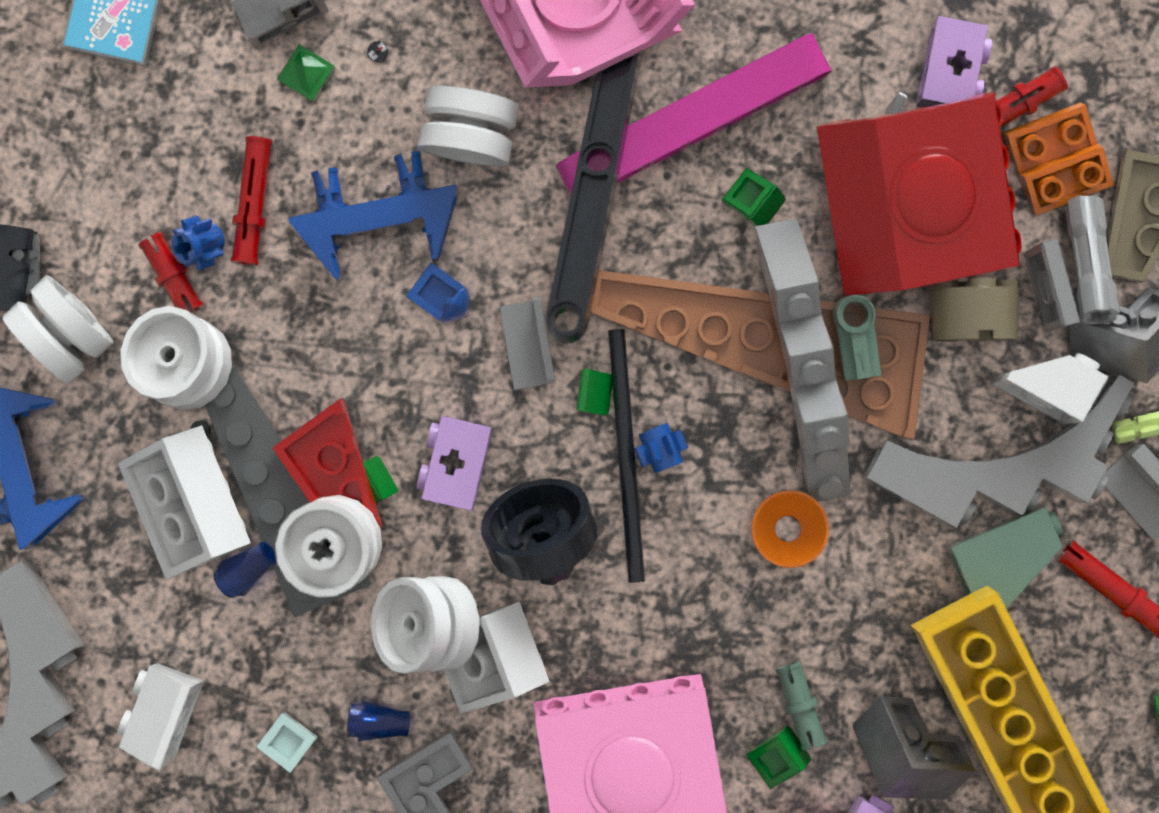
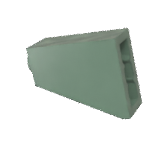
M1036 507L1031 512L1026 511L1023 515L1012 517L945 547L966 596L987 585L998 592L1007 609L1060 551L1063 546L1059 537L1064 533L1060 521L1054 512L1048 513L1046 507Z

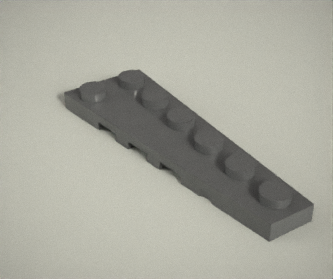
M236 367L231 368L227 384L218 396L207 403L205 407L294 617L373 584L368 575L357 585L337 596L316 597L300 592L286 580L277 563L275 544L281 525L293 511L310 502L272 449L283 439L271 424L267 414ZM327 539L326 545L329 548L332 543Z

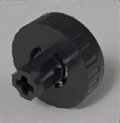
M562 479L533 480L508 490L491 504L481 523V534L494 567L501 574L520 581L540 580L541 584L555 585L557 582L569 578L574 569L573 567L578 565L587 556L589 551L592 550L597 539L598 530L585 492L576 484Z

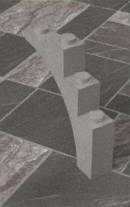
M796 218L755 226L759 261L774 312L793 401L806 493L817 502L851 495L847 447L850 446L848 415L836 382L833 346L821 313L819 281L798 220Z
M1120 374L1110 376L1100 390L1083 422L1070 424L1040 445L1009 457L987 461H949L915 453L888 440L882 441L862 479L951 528H957L960 522L966 524L969 521L978 503L973 500L975 494L1013 515H1023L1025 510L1031 512L1042 495L1043 490L1038 488L1041 482L1078 503H1089L1091 498L1096 500L1100 496L1108 480L1104 476L1108 465L1094 458L1096 452L1102 454L1109 445L1113 436V432L1109 428L1115 417H1122L1128 410L1134 397L1129 393L1134 382Z
M31 560L18 562L0 574V620L8 646L10 670L7 710L0 731V809L14 801L11 792H13L20 805L34 799L37 806L60 792L56 784L67 776L40 734L43 733L47 739L67 727L69 724L65 718L74 713L75 709L49 668L52 667L55 672H58L78 659L74 652L84 646Z

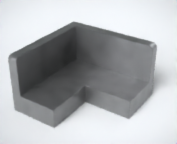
M235 0L232 3L242 23L241 26L254 48L329 11L324 0Z
M1147 288L1129 308L1119 306L1120 313L1116 316L1117 320L1113 322L1088 325L1080 321L1069 326L1070 355L1075 358L1077 353L1085 355L1100 364L1099 370L1116 375L1120 374L1123 377L1148 383L1159 371V290Z
M880 696L853 724V729L882 797L945 800L976 772L960 736L928 734L912 698Z
M453 728L383 770L378 775L377 780L397 813H450L438 791L474 768L456 739L457 734Z

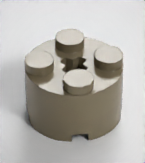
M971 278L970 281L964 282L950 280L933 284V341L1018 340L1019 288H1017V280Z

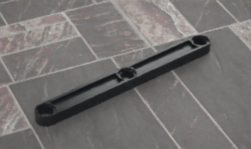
M643 51L596 73L546 313V324L552 337L564 344L579 341L585 335L588 328ZM598 153H604L611 157L610 165L602 171H594L588 167L589 159ZM564 312H572L579 317L577 326L568 332L560 331L555 327L557 317Z

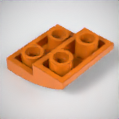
M1081 102L1002 132L1022 189L1033 214L1036 216L1068 204L1067 201L1076 196H1089L1114 186L1104 148L1097 144L1087 107Z

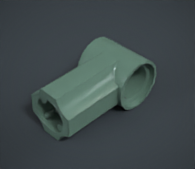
M861 295L843 297L835 303L832 309V320L837 331L843 380L848 381L881 376L874 327V306L868 298ZM851 302L859 304L864 312L862 322L855 327L848 325L843 318V310Z

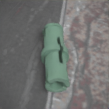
M796 661L792 662L789 667L786 664L776 668V673H778L788 703L784 708L786 714L792 716L801 744V750H810L813 745L817 748L828 743L815 709L819 704L816 696H811L802 668V662Z

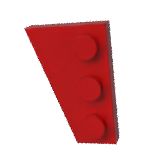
M344 398L337 400L272 447L310 503L324 496L342 495L359 501L372 512L379 527H383Z

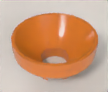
M785 490L772 494L758 506L751 522V535L758 552L767 561L784 568H796L814 561L821 554L829 537V522L823 507L813 497L803 492ZM784 516L794 517L800 525V533L793 541H782L775 532L777 521Z

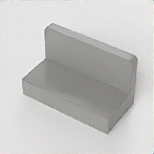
M541 297L532 298L533 301L500 307L514 391L556 383Z
M1136 444L1107 468L1104 476L1108 478L1105 489L1150 539L1156 540L1159 538V460L1145 444Z

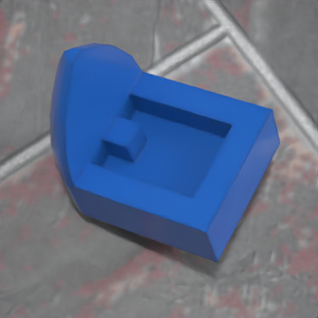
M431 262L406 295L408 299L443 324L454 323L468 314L470 305L468 289Z

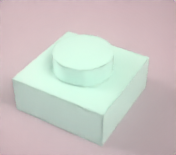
M284 711L257 745V748L291 773L318 736Z

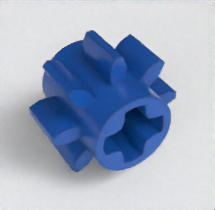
M198 215L181 220L182 227L173 230L174 236L171 244L175 257L184 263L185 267L195 264L198 270L215 265L214 259L224 254L222 249L224 248L225 240L220 227L212 223L210 218L201 221Z
M665 423L639 434L642 445L634 448L641 467L651 464L654 474L684 462L680 451L687 449L688 445L681 429L672 433L669 424Z

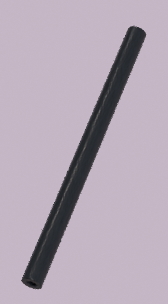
M625 329L608 330L628 583L645 582Z

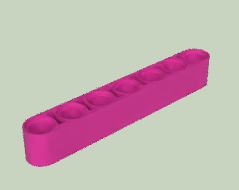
M813 33L802 36L629 125L617 184L815 83L831 73L832 69ZM580 151L563 159L555 166L570 196ZM604 153L595 154L589 159L588 167L594 171L605 170L611 163V157Z

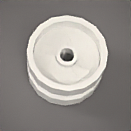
M432 86L427 89L424 110L430 117L438 121L421 125L417 144L419 150L437 157L485 166L509 165L512 141L498 132L509 131L516 127L519 110L518 103L499 95L461 87Z
M46 275L31 289L32 299L44 315L27 303L17 302L3 315V321L37 360L63 382L71 384L85 370L84 360L73 344L86 355L98 358L113 344V340L97 321L93 313L75 295L68 292L52 277Z
M172 306L154 308L137 318L126 332L121 347V368L128 383L141 395L176 409H196L214 400L227 384L232 368L231 348L222 332L211 323L198 318L187 310Z
M342 495L324 496L293 511L281 525L275 544L277 563L286 580L300 592L316 597L337 596L364 580L377 565L382 550L381 529L372 512L359 501ZM327 539L332 543L329 548L326 545Z
M446 576L427 577L424 579L402 577L388 582L378 593L372 609L371 631L374 646L381 660L392 671L404 674L421 673L427 670L433 672L450 671L463 666L472 656L478 641L480 620L477 605L471 592L458 579Z

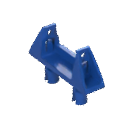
M411 151V173L408 172L402 154L394 156L402 191L398 196L348 206V204L343 203L338 168H328L329 189L327 190L318 170L311 172L319 209L315 210L314 213L289 217L288 219L290 224L337 281H341L342 276L337 252L340 248L339 245H336V235L342 234V236L383 229L413 223V220L422 218L425 224L422 232L427 234L432 261H439L459 194L456 184L435 189L426 187L420 151Z
M0 388V478L5 493L4 498L0 499V525L11 522L19 550L31 549L84 501V496L74 495L52 501L50 498L46 500V503L36 504L34 484L19 427L15 424L14 418L20 416L29 417L31 413L58 406L59 401Z

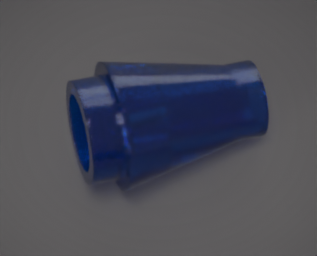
M262 541L250 549L220 561L218 569L214 571L213 575L217 587L229 598L247 595L264 573L277 562L276 552L268 543Z
M362 699L360 703H350L347 737H355L357 742L397 736L407 737L410 712Z

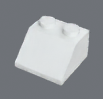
M1077 353L1075 358L1069 355L995 376L991 384L1058 422L1067 425L1084 421L1108 376L1097 371L1100 364Z
M520 602L480 615L478 641L472 656L463 666L450 671H444L460 714L515 698L550 682Z
M158 663L149 666L148 671L141 670L132 692L138 696L133 711L126 710L118 728L117 734L123 736L119 748L158 770L173 762L204 680Z

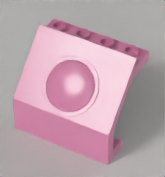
M480 0L525 88L573 85L681 32L682 29L679 22L695 6L693 0Z
M701 674L678 676L672 679L637 683L631 686L595 690L584 694L554 697L534 702L535 723L550 813H727L707 696Z

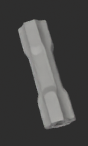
M1079 195L1067 201L1068 205L1065 207L1068 235L1072 240L1080 321L1088 325L1108 324L1117 320L1116 316L1120 313L1116 284L1112 280L1106 240L1107 223L1103 199L1096 195Z

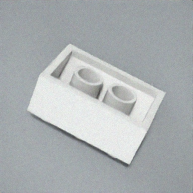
M203 426L162 438L118 463L166 580L225 556L251 543L246 532L245 523L238 513L230 494L228 482L223 477L214 455L213 446L208 440Z

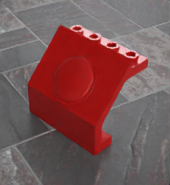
M995 92L977 94L951 103L858 120H837L816 127L844 296L907 290L1020 266L1019 253L1021 252L1022 241L1021 235L1014 225L1015 195L1013 189L1008 185L1006 170L1009 166V154L1006 146L1002 144L1000 127L1003 122V113L1000 104L996 102Z

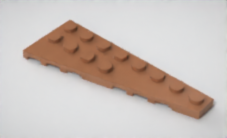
M599 270L591 314L791 393L769 293ZM820 300L822 317L833 346L836 382L847 415L899 437L915 439L931 315L874 308V327L881 376L844 381L837 331L832 320V309L836 302ZM848 304L845 306L843 318L848 325L855 327L862 322L864 312L860 305Z

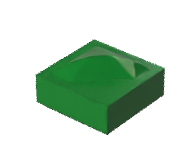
M298 44L279 74L277 81L310 102L315 103L336 68L333 64Z

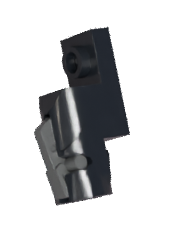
M0 224V312L7 313L17 302L26 303L28 295L31 294V289L40 281V237L37 235L38 232L32 229Z

